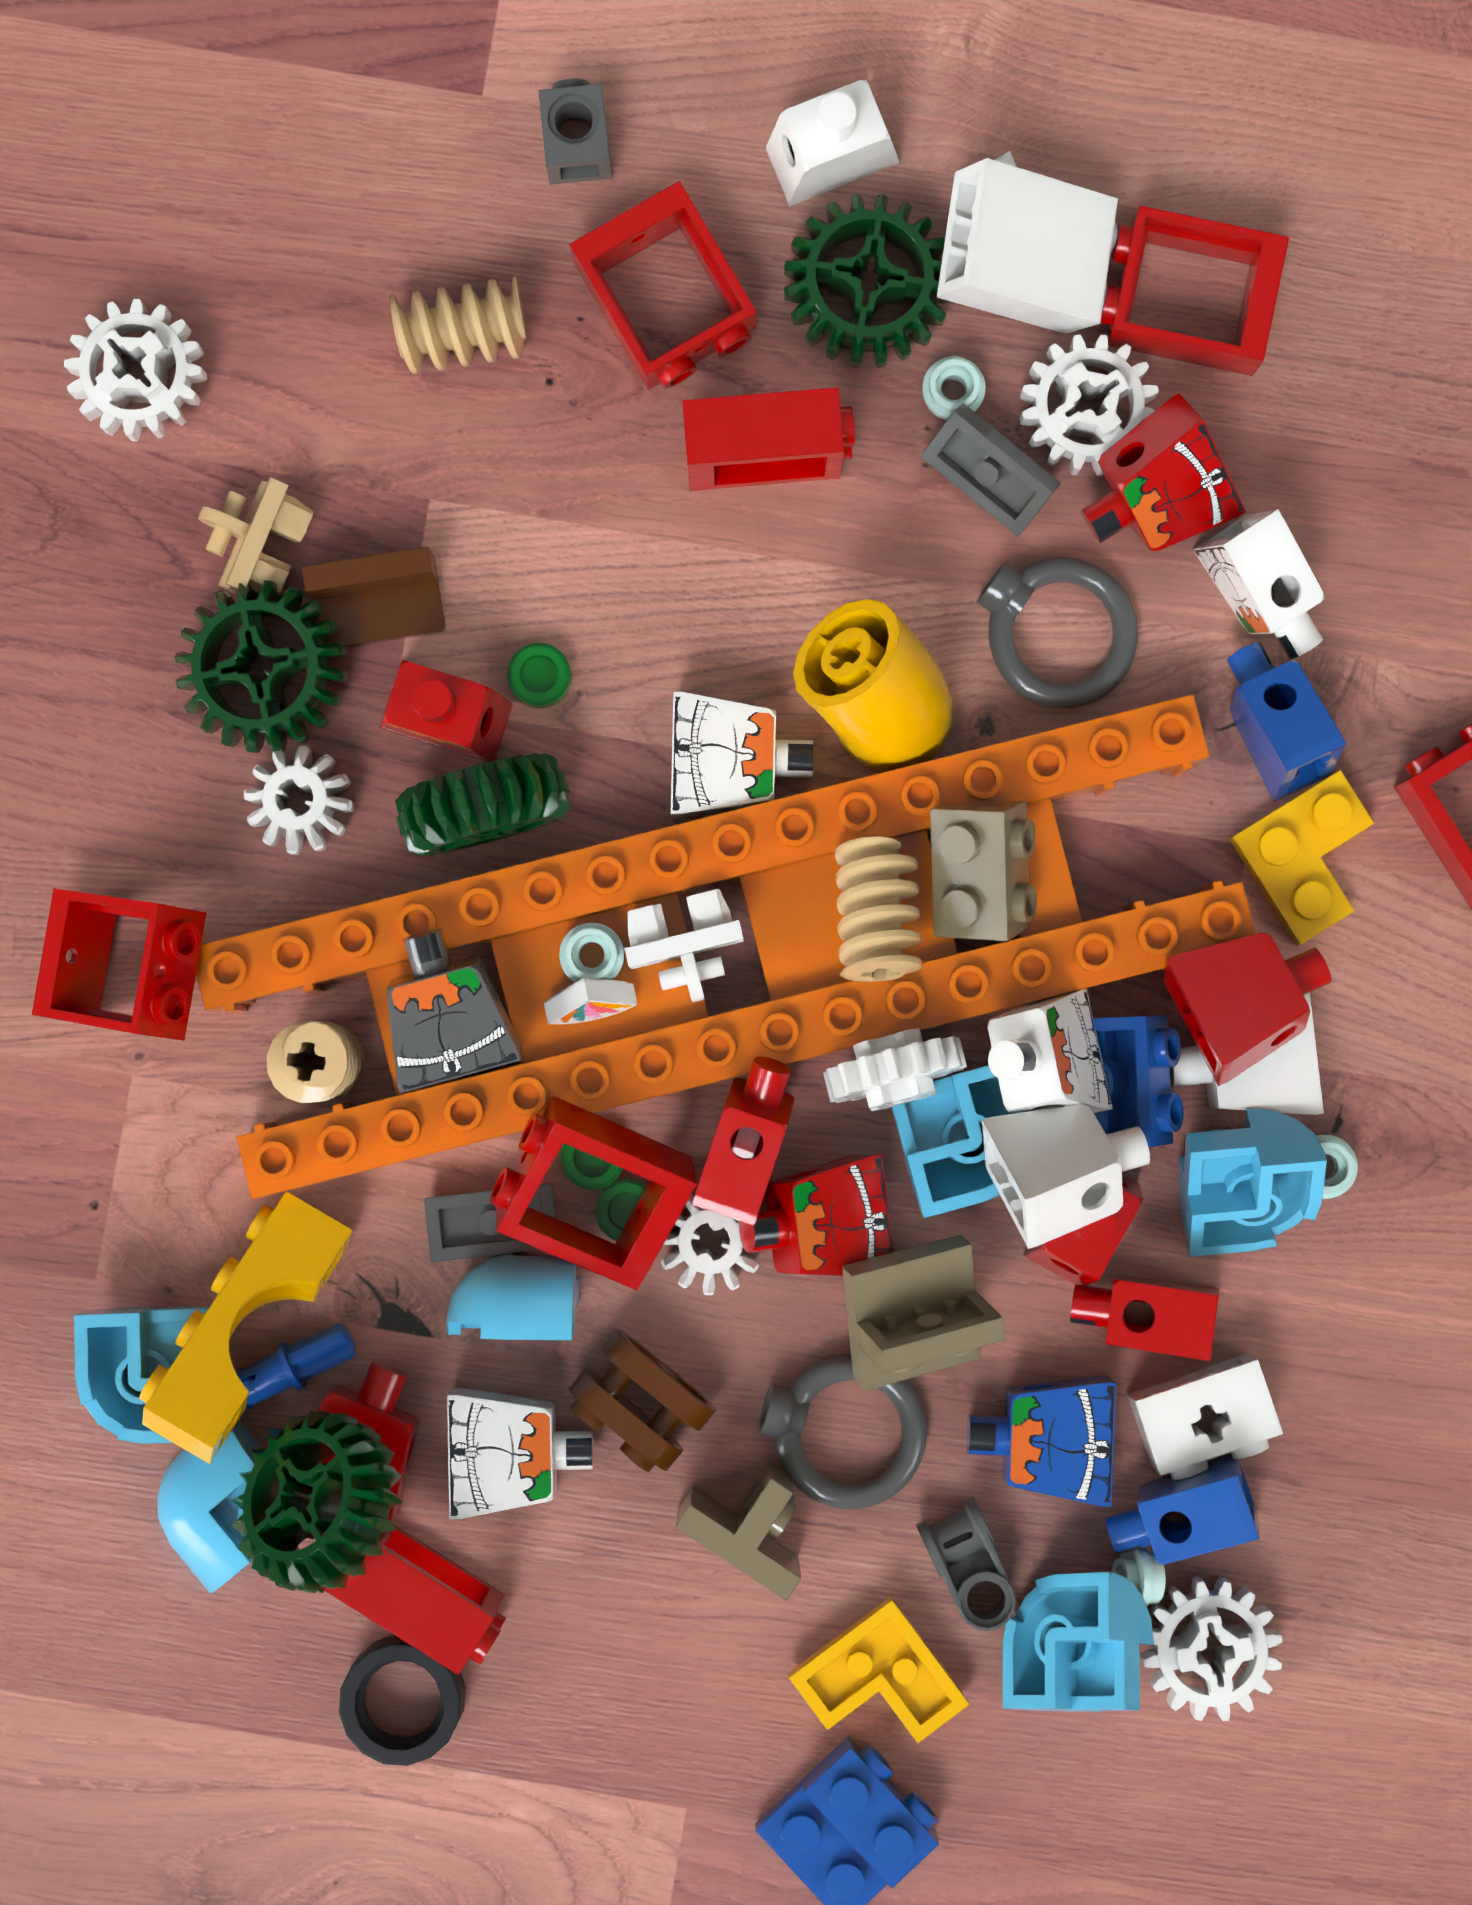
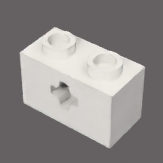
M1247 1353L1127 1394L1151 1467L1160 1476L1170 1473L1173 1480L1200 1474L1209 1468L1208 1459L1231 1452L1233 1459H1241L1259 1454L1270 1448L1267 1439L1283 1434L1259 1361ZM1205 1405L1215 1413L1221 1414V1416L1211 1421L1213 1431L1208 1434L1204 1433L1197 1426H1191L1192 1423L1201 1419L1199 1408Z

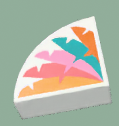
M583 977L548 998V1001L544 1003L548 1024H573L612 1016L638 1004L633 983Z

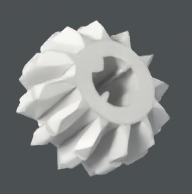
M307 746L298 747L294 766H292L289 757L284 751H274L272 759L277 768L275 773L272 774L260 765H256L252 770L254 776L266 784L263 790L250 788L244 791L245 800L255 804H263L262 808L253 811L247 817V821L253 827H261L270 823L264 833L263 842L271 847L280 843L286 835L285 845L287 852L291 855H299L303 849L304 836L306 835L312 848L321 852L326 849V841L320 830L326 827L330 832L338 836H342L346 831L342 823L332 818L334 811L343 813L354 811V802L346 798L334 796L351 785L350 778L346 774H339L328 778L334 769L335 759L325 754L312 766V751ZM296 786L307 793H313L314 797L313 802L305 801V804L310 806V809L303 815L291 808L286 809L285 806L286 800H294L288 794Z
M692 1193L686 1203V1207L691 1214L688 1217L682 1213L680 1214L675 1223L676 1226L681 1228L680 1232L671 1231L663 1244L678 1245L679 1250L666 1255L661 1260V1264L664 1269H671L682 1261L686 1262L688 1266L678 1281V1284L683 1288H687L692 1283L698 1271L705 1274L702 1286L705 1295L714 1294L715 1274L721 1272L726 1285L730 1290H735L740 1286L738 1276L732 1268L735 1263L751 1273H755L759 1267L754 1258L741 1252L743 1245L739 1234L740 1221L692 1205L695 1196ZM708 1223L714 1231L724 1228L728 1232L730 1241H722V1247L726 1249L722 1254L713 1256L709 1249L697 1251L692 1239L699 1240L701 1234L696 1229L700 1225Z

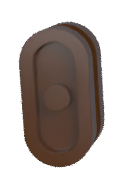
M617 1329L601 1348L613 1365L602 1378L585 1368L568 1388L569 1392L576 1399L570 1408L581 1420L596 1431L600 1432L606 1425L625 1441L621 1445L620 1450L644 1471L650 1472L655 1465L662 1470L668 1471L684 1451L677 1440L671 1436L679 1425L684 1421L692 1428L700 1431L717 1410L699 1391L641 1343L621 1329ZM632 1381H635L663 1404L653 1418H650L622 1395Z

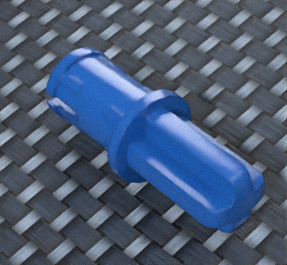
M337 1323L291 1346L287 1342H282L278 1344L276 1353L235 1371L249 1391L245 1411L292 1387L300 1391L306 1388V1380L352 1359L356 1355V1345L347 1327L344 1324Z

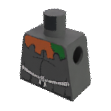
M441 928L423 931L404 938V945L413 973L391 979L387 986L399 1092H407L521 1060L522 1046L520 1039L479 956L451 962Z

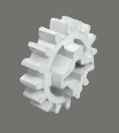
M134 298L130 306V313L123 314L114 302L107 303L109 319L101 322L89 314L85 317V320L92 330L91 334L87 338L72 334L70 341L81 353L79 358L64 360V367L71 374L80 377V379L73 381L67 386L68 392L75 399H86L79 411L89 421L101 416L100 428L110 436H113L122 424L125 435L131 441L138 442L142 427L146 426L158 439L164 437V426L162 423L164 420L170 417L175 423L183 426L186 420L179 408L183 403L199 406L201 402L199 396L191 389V384L207 381V374L202 367L191 362L198 360L204 355L203 349L197 341L185 342L192 330L183 319L170 325L172 314L164 305L159 304L151 316H149L147 307L141 299ZM130 332H146L141 338L121 337V335ZM104 351L103 371L96 377L98 360ZM122 354L127 355L132 362L136 361L146 371L144 375L151 382L150 387L145 386L140 379L136 380L127 371L128 366L121 359ZM176 363L174 381L168 390V369ZM131 402L152 404L142 409H124Z
M1080 334L1074 335L1070 343V351L1067 354L1054 343L1047 352L1050 367L1035 361L1029 371V375L1039 385H1023L1020 393L1021 400L1033 404V407L1022 412L1019 418L1020 424L1026 426L1036 425L1038 429L1028 444L1032 449L1047 444L1051 448L1047 464L1051 467L1062 456L1070 459L1071 475L1077 476L1084 462L1092 463L1093 470L1097 476L1103 475L1098 464L1101 454L1155 411L1152 408L1145 407V404L1155 399L1159 392L1158 386L1142 385L1140 381L1149 369V365L1147 362H1142L1131 367L1126 362L1131 350V346L1128 344L1122 346L1116 354L1107 351V335L1101 334L1094 348H1086ZM1085 366L1101 368L1109 372V374L1090 372ZM1055 381L1058 385L1056 390L1062 397L1061 406L1056 408L1053 414L1049 415L1047 407L1048 391ZM1107 395L1096 414L1091 409H1088L1082 413L1078 411L1070 416L1081 396L1088 402L1095 398L1099 400ZM1128 395L1130 414L1128 423L1123 430L1120 427L1122 421L1116 414L1117 404ZM1073 435L1088 438L1093 445L1076 443L1067 437Z
M917 1028L855 1044L853 1048L856 1060L843 1062L836 1067L828 1068L826 1072H823L831 1103L867 1098L869 1109L876 1111L936 1095L933 1080L951 1076L950 1074L963 1071V1068H967L959 1037L935 1038L923 1042L921 1032Z
M1194 1576L1191 1583L1192 1593L1184 1595L1176 1586L1172 1585L1168 1587V1591L1173 1603L1168 1608L1160 1604H1151L1149 1607L1159 1622L1157 1627L1152 1626L1154 1648L1140 1654V1661L1144 1667L1159 1668L1148 1681L1156 1692L1171 1687L1166 1701L1172 1709L1177 1711L1188 1700L1190 1701V1712L1195 1720L1202 1721L1208 1707H1214L1222 1721H1229L1230 1704L1238 1702L1249 1713L1254 1710L1249 1693L1257 1689L1262 1693L1270 1694L1273 1690L1263 1677L1265 1670H1281L1282 1662L1276 1656L1269 1653L1268 1648L1282 1643V1636L1275 1629H1263V1626L1272 1619L1273 1614L1265 1605L1257 1606L1250 1610L1255 1594L1246 1586L1237 1591L1233 1597L1231 1596V1583L1227 1578L1219 1576L1214 1589L1208 1590L1204 1581L1199 1576ZM1217 1607L1225 1608L1238 1614L1243 1618L1247 1627H1241L1239 1624L1225 1625L1221 1622ZM1189 1614L1190 1620L1181 1633L1177 1636H1172L1179 1622ZM1208 1627L1222 1644L1214 1650L1215 1659H1212L1214 1671L1199 1652L1207 1648ZM1249 1661L1243 1673L1232 1682V1677L1242 1662ZM1179 1669L1182 1673L1188 1671L1196 1672L1200 1675L1205 1689L1193 1687L1185 1683L1173 1670Z

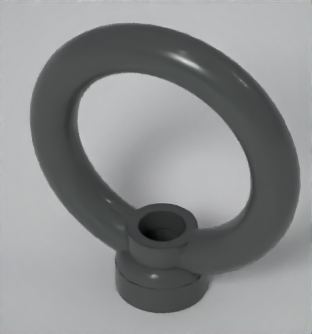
M1055 557L1034 562L1021 570L1005 561L988 582L976 602L991 612L988 631L989 645L999 672L1013 689L1035 703L1054 708H1075L1093 703L1110 693L1122 681L1134 659L1138 641V626L1131 600L1113 576L1088 561L1070 557ZM1068 582L1088 589L1104 604L1112 623L1113 639L1106 660L1092 675L1072 683L1051 682L1033 673L1020 658L1014 642L1013 628L1016 616L1035 590L1052 583Z
M851 1355L832 1357L813 1365L803 1372L789 1389L771 1384L763 1403L758 1434L775 1438L777 1453L786 1474L805 1495L829 1507L852 1510L880 1504L890 1499L906 1486L917 1471L924 1455L927 1440V1423L920 1398L908 1380L878 1387L893 1402L900 1417L902 1436L896 1457L880 1475L861 1483H840L820 1474L811 1465L804 1453L801 1435L805 1427L811 1400L820 1391L832 1384L854 1381Z

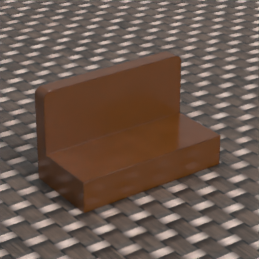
M428 546L301 567L305 592L312 600L319 602L323 606L322 614L316 623L332 620L339 627L337 633L328 639L325 644L337 643L348 648L441 633L446 628L436 561Z

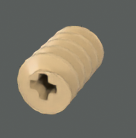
M516 275L513 276L510 295L504 296L495 279L488 280L485 298L481 300L478 299L470 283H463L460 302L455 304L445 287H438L434 307H428L419 290L413 291L409 311H403L395 295H390L392 322L401 358L404 359L413 374H420L422 372L425 354L429 355L438 371L447 368L450 350L455 352L463 367L472 364L475 346H479L488 363L497 360L501 342H504L513 359H518L522 356L524 341L527 337Z
M882 836L862 837L849 840L840 844L835 849L836 862L841 866L836 874V884L838 889L842 891L836 902L838 912L844 916L839 921L837 929L839 937L845 941L838 949V956L840 962L846 966L839 975L848 980L856 982L889 981L900 978L904 974L916 972L922 968L921 958L903 954V949L915 947L921 943L920 933L902 929L903 924L918 920L920 918V911L917 907L901 904V900L916 896L919 893V886L913 881L900 879V875L908 874L918 869V862L916 858L909 855H900L898 850L902 847L901 842L893 838Z
M298 1021L283 1028L271 1042L267 1054V1073L274 1087L286 1098L300 1103L334 1101L348 1094L358 1082L360 1073L365 1067L364 1050L358 1038L346 1027L326 1021ZM308 1054L325 1057L326 1064L324 1070H316L314 1067L307 1066L306 1059Z

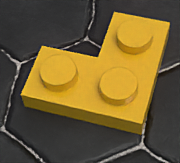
M1341 770L1229 838L1296 946L1302 945L1354 912L1353 907L1321 857L1372 826L1374 822Z
M889 1596L788 1672L789 1679L827 1730L876 1693L880 1692L916 1742L920 1743L970 1705L964 1693L892 1596Z

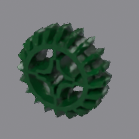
M884 194L877 196L874 210H864V200L861 195H853L851 197L850 213L844 214L841 207L832 201L827 205L826 209L829 225L821 219L811 216L806 221V230L812 239L794 237L791 243V250L800 259L787 260L784 265V275L796 281L784 287V299L791 303H801L791 312L792 323L794 325H804L814 321L806 333L805 341L810 346L818 344L824 337H828L830 340L826 349V357L830 360H835L839 356L842 347L851 349L849 361L850 366L854 368L860 367L863 351L873 352V362L878 368L886 366L887 348L890 347L893 348L895 354L904 361L910 358L911 346L907 337L919 345H928L932 334L926 324L942 326L947 314L938 304L951 302L937 298L942 259L937 258L943 253L945 239L943 237H935L924 240L931 230L932 221L929 217H924L913 225L909 224L912 206L908 202H903L898 207L895 215L886 212L888 199ZM866 237L863 249L856 256L851 258L835 257L833 263L822 262L840 244L852 239ZM885 241L896 245L910 258L916 268L918 277L908 276V269L894 266L887 259L884 250ZM873 256L875 257L873 273L876 274L875 291H870L867 307H863L864 290L861 289L862 272H867L869 258ZM817 285L830 287L831 294L842 296L850 302L853 309L852 323L843 320L830 310L822 299ZM904 299L916 301L910 310L897 320L880 326H871L874 313L880 307L886 304L902 305Z
M270 580L263 582L258 597L249 583L247 587L239 583L236 590L237 603L227 592L222 590L214 594V601L219 612L214 614L209 609L199 606L195 609L194 613L197 619L205 624L202 630L199 632L185 627L181 631V636L185 640L195 643L193 652H177L174 656L176 663L191 667L192 674L183 675L176 680L177 688L186 691L197 690V694L188 699L184 705L186 711L191 714H198L208 710L201 721V730L205 733L213 734L223 727L221 743L228 747H235L244 736L245 749L250 753H260L265 737L272 751H285L287 745L286 730L297 743L304 744L309 741V732L304 721L308 719L312 724L325 728L329 720L318 709L322 701L339 707L342 703V697L328 691L330 681L342 683L348 680L347 671L331 667L332 660L341 659L347 655L346 646L337 643L325 644L339 630L337 623L332 620H325L315 624L323 611V606L319 602L311 600L300 608L303 594L301 590L290 586L280 597V594L278 596L277 584ZM273 616L287 620L300 634L305 648L296 650L290 647L278 649L273 642L271 632L264 629L262 617ZM243 624V628L238 629L239 646L236 653L225 661L217 662L219 652L227 637L238 626ZM258 654L275 661H282L273 664L271 673L264 671L269 676L265 681L253 675L242 673L251 671L252 662L259 663L255 659ZM308 667L306 682L299 696L289 707L281 711L280 706L286 704L284 689L287 681L296 674L306 672ZM224 685L235 687L245 685L250 692L252 703L260 706L262 719H247L238 714L226 702L219 687Z
M533 753L526 756L520 754L511 758H500L487 763H478L464 769H456L454 772L435 776L431 780L419 782L416 786L407 788L395 800L399 815L396 817L400 834L405 838L408 851L420 856H433L440 853L447 854L456 850H466L471 847L527 833L530 830L544 827L548 823L558 821L559 818H562L570 810L567 796L569 789L563 771H560L555 756L545 753Z
M310 1410L307 1417L289 1416L285 1430L281 1428L268 1429L269 1446L267 1448L251 1449L256 1463L251 1471L238 1473L247 1484L244 1494L232 1500L243 1510V1514L235 1521L232 1527L240 1532V1535L245 1536L240 1544L239 1551L246 1554L248 1558L253 1559L251 1569L258 1571L261 1576L274 1581L276 1586L291 1591L297 1589L310 1594L316 1592L323 1593L326 1587L330 1589L337 1587L345 1588L348 1575H366L365 1557L367 1555L372 1557L384 1555L378 1542L382 1532L397 1530L388 1519L389 1510L403 1503L395 1493L390 1492V1489L398 1482L402 1475L394 1467L389 1466L394 1452L388 1449L386 1444L380 1442V1434L376 1433L372 1427L358 1422L357 1418L341 1412L337 1415L323 1410L318 1412ZM334 1454L336 1455V1456H335L329 1463H327V1464L320 1462L321 1460L325 1459L326 1457H329V1456L334 1455ZM306 1538L312 1540L315 1538L316 1541L299 1549L298 1545Z

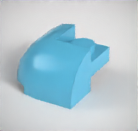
M989 1065L935 1080L933 1082L936 1095L891 1107L904 1152L903 1157L923 1218L982 1203L1000 1195L986 1169L982 1119L1014 1113L1008 1112L1005 1108L999 1080L993 1075Z
M1246 1108L1244 1128L1186 1133L1185 1157H1179L1178 1177L1182 1222L1189 1257L1250 1252L1278 1246L1275 1238L1276 1235L1298 1225L1304 1218L1316 1219L1322 1204L1327 1159L1313 1131L1296 1118L1277 1111Z
M517 1253L491 1256L466 1273L452 1293L446 1317V1333L448 1335H461L463 1328H481L480 1339L572 1340L576 1334V1307L580 1303V1277H576V1265L556 1256L517 1255Z
M134 1306L85 1311L74 1315L75 1382L80 1404L85 1405L98 1425L118 1437L117 1440L140 1444L173 1443L142 1425L143 1410L146 1403L140 1400L139 1396L158 1365L161 1364L169 1369L183 1349L176 1345L175 1342L191 1314L198 1310L205 1315L210 1306L163 1308Z
M240 1420L232 1429L211 1464L201 1460L185 1449L180 1452L164 1472L157 1494L158 1518L169 1544L210 1594L253 1560L239 1551L240 1544L245 1536L240 1535V1532L233 1528L232 1525L243 1514V1510L232 1500L244 1494L247 1484L238 1473L251 1471L256 1463L251 1449L262 1447Z
M1112 1572L1054 1574L1035 1580L1037 1586L1025 1596L1015 1617H1011L1005 1624L1003 1637V1709L1069 1712L1140 1711L1139 1645H1154L1151 1617L1144 1598L1132 1581Z

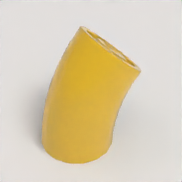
M864 599L846 603L827 614L809 632L797 653L793 676L796 691L827 721L838 735L841 746L856 763L876 773H883L931 761L941 752L951 731L953 701L944 675L936 660L923 643L884 602Z

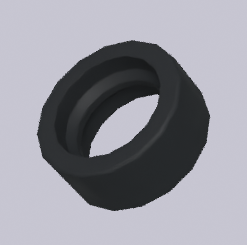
M392 1635L377 1640L356 1658L340 1688L339 1714L345 1733L362 1754L382 1764L409 1766L429 1759L449 1742L464 1711L465 1684L461 1673L457 1675L399 1637ZM397 1661L413 1662L425 1668L436 1680L440 1692V1709L434 1722L423 1732L410 1737L392 1736L380 1730L369 1718L365 1706L366 1687L372 1675L381 1667Z

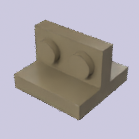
M961 1234L842 1266L853 1380L863 1392L981 1359V1347L1005 1341L1003 1317L975 1291L972 1244Z
M769 1461L735 1514L694 1486L690 1488L678 1507L677 1529L786 1601L801 1580L799 1556L775 1541L783 1532L796 1510V1506L793 1505L795 1496H793L792 1479L786 1474L784 1469Z

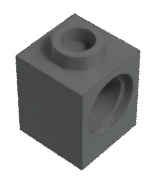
M572 78L554 83L552 89L538 90L545 161L550 185L612 179L602 84L590 85L587 80ZM573 118L586 120L592 126L585 136L578 139H569L559 133V129L563 123Z

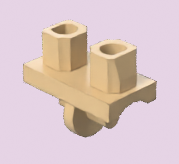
M272 477L269 478L268 482L261 481L244 522L239 520L247 498L236 492L229 491L221 511L202 507L198 520L214 528L205 550L223 557L231 537L237 538L218 586L236 593L239 583H242L245 587L249 583L253 591L259 593L263 582L270 580L277 584L279 596L291 565L262 553L265 541L271 531L295 543L301 542L314 511L296 498L285 494L289 485Z

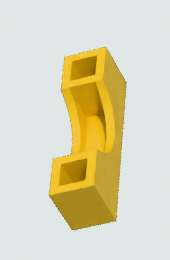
M287 1191L275 1209L265 1204L247 1231L246 1238L253 1242L242 1259L239 1261L231 1256L215 1278L211 1291L218 1295L206 1314L204 1315L195 1310L180 1331L175 1344L183 1349L169 1369L161 1364L158 1365L143 1387L139 1399L146 1403L143 1410L142 1425L211 1464L245 1411L249 1391L237 1376L230 1358L229 1341L235 1329L247 1315L265 1304L289 1299L314 1302L346 1253L353 1230Z

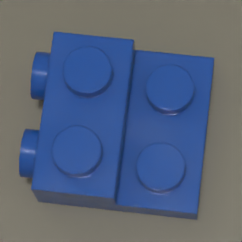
M1168 1015L1093 1018L1112 1104L1111 1110L1094 1113L1107 1135L1138 1126L1145 1135L1148 1147L1173 1144V1132H1178L1183 1124L1184 1108L1179 1094L1171 1093L1170 1067H1175L1180 1060L1181 1043L1178 1032L1174 1028H1168Z
M849 1736L755 1824V1831L824 1905H866L887 1884L891 1888L896 1886L939 1845L936 1830L933 1828L939 1820L931 1808L914 1791L905 1797L889 1780L894 1774V1770L885 1758L869 1743L861 1750Z

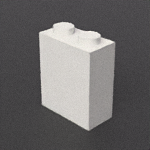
M989 158L956 171L937 298L1064 334L1100 324L1107 290L1106 279L1110 253L1115 246L1118 234L1115 222L1118 198Z

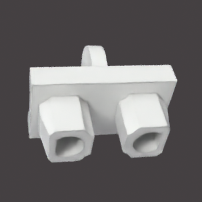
M719 889L686 897L694 931L669 937L661 904L628 911V936L631 947L624 948L629 968L633 970L681 958L683 966L658 972L662 990L688 985L692 1003L705 1000L701 981L724 976L725 972L721 956L696 962L694 954L744 942L739 920L732 921L730 910Z

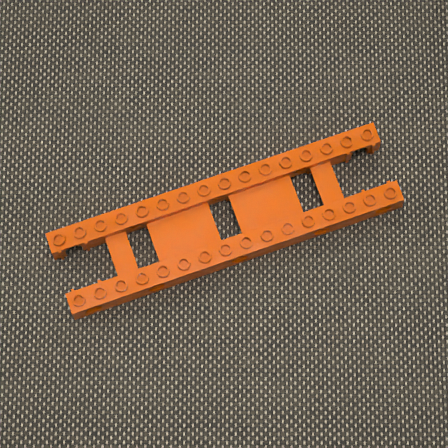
M1194 694L202 944L196 976L205 1011L243 1013L248 1011L247 1005L256 1003L255 999L294 989L318 994L325 992L324 985L367 975L396 1092L394 1097L353 1107L352 1102L332 1105L334 1112L276 1126V1122L253 1125L255 1132L236 1136L251 1200L521 1132L534 1113L543 1115L552 1096L589 1112L596 1113L749 1074L753 1060L756 1057H768L784 1064H789L852 1048L853 1045L860 1042L896 1034L901 1031L917 1028L923 1030L1164 969L1166 959L1173 955L1256 934L1243 882L1223 886L1222 880L1200 887V893L1145 906L1144 900L1124 906L1125 912L1082 922L1052 801L1094 791L1095 797L1105 795L1114 788V784L1121 780L1160 770L1161 774L1170 772L1171 778L1181 776L1193 768L1192 766L1198 765L1210 757ZM1011 801H1026L1027 819H1031L1035 827V847L1032 856L1028 858L1029 883L1035 886L1037 894L1035 916L1030 922L1029 927L1018 934V939L958 954L954 938L934 937L932 854L927 835L931 831L930 809L940 804L1002 807ZM882 836L893 838L901 842L902 847L898 850L900 855H909L916 858L918 862V869L914 872L900 875V879L913 881L919 886V893L914 897L901 900V904L917 907L920 911V918L914 922L903 924L902 929L920 933L921 943L915 947L903 949V954L921 958L922 968L916 972L904 974L900 978L889 981L856 982L848 980L839 975L846 966L840 962L838 956V949L845 941L839 937L837 929L839 921L844 916L838 912L836 902L842 891L838 889L836 884V874L841 866L836 862L835 849L840 844L862 837ZM733 879V882H741L771 1001L709 1017L705 1000L692 1003L688 985L662 990L658 972L683 966L681 958L631 970L628 966L624 950L622 969L613 980L633 983L638 1005L618 1014L597 1020L573 1024H548L544 1003L548 1001V998L575 983L565 974L559 959L561 943L570 930L584 923L603 924L618 935L623 948L631 947L628 936L627 912L650 905L661 904L669 937L687 933L678 896L684 895V891L722 880ZM441 928L447 950L479 942L491 943L510 1021L522 1046L521 1065L461 1080L458 1077L400 1093L395 1070L387 986L391 979L413 973L403 939L416 933ZM597 943L585 945L580 952L581 962L589 968L599 966L605 956L602 946Z

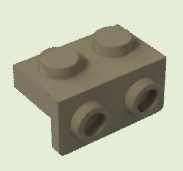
M1011 801L1002 807L940 804L931 808L934 937L1008 941L1026 930L1035 916L1037 907L1036 889L1032 883H1029L1028 858L1032 856L1035 847V827L1033 821L1027 819L1026 801Z

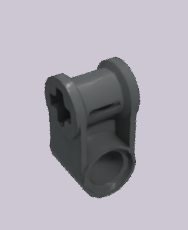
M974 1497L965 1501V1509L929 1525L924 1520L916 1524L939 1577L944 1578L959 1613L966 1623L975 1629L984 1631L999 1629L1006 1624L1015 1610L1016 1599L1014 1590L996 1553L999 1551ZM990 1581L1000 1586L1002 1590L1001 1601L992 1611L985 1613L976 1612L967 1604L968 1592L976 1583Z

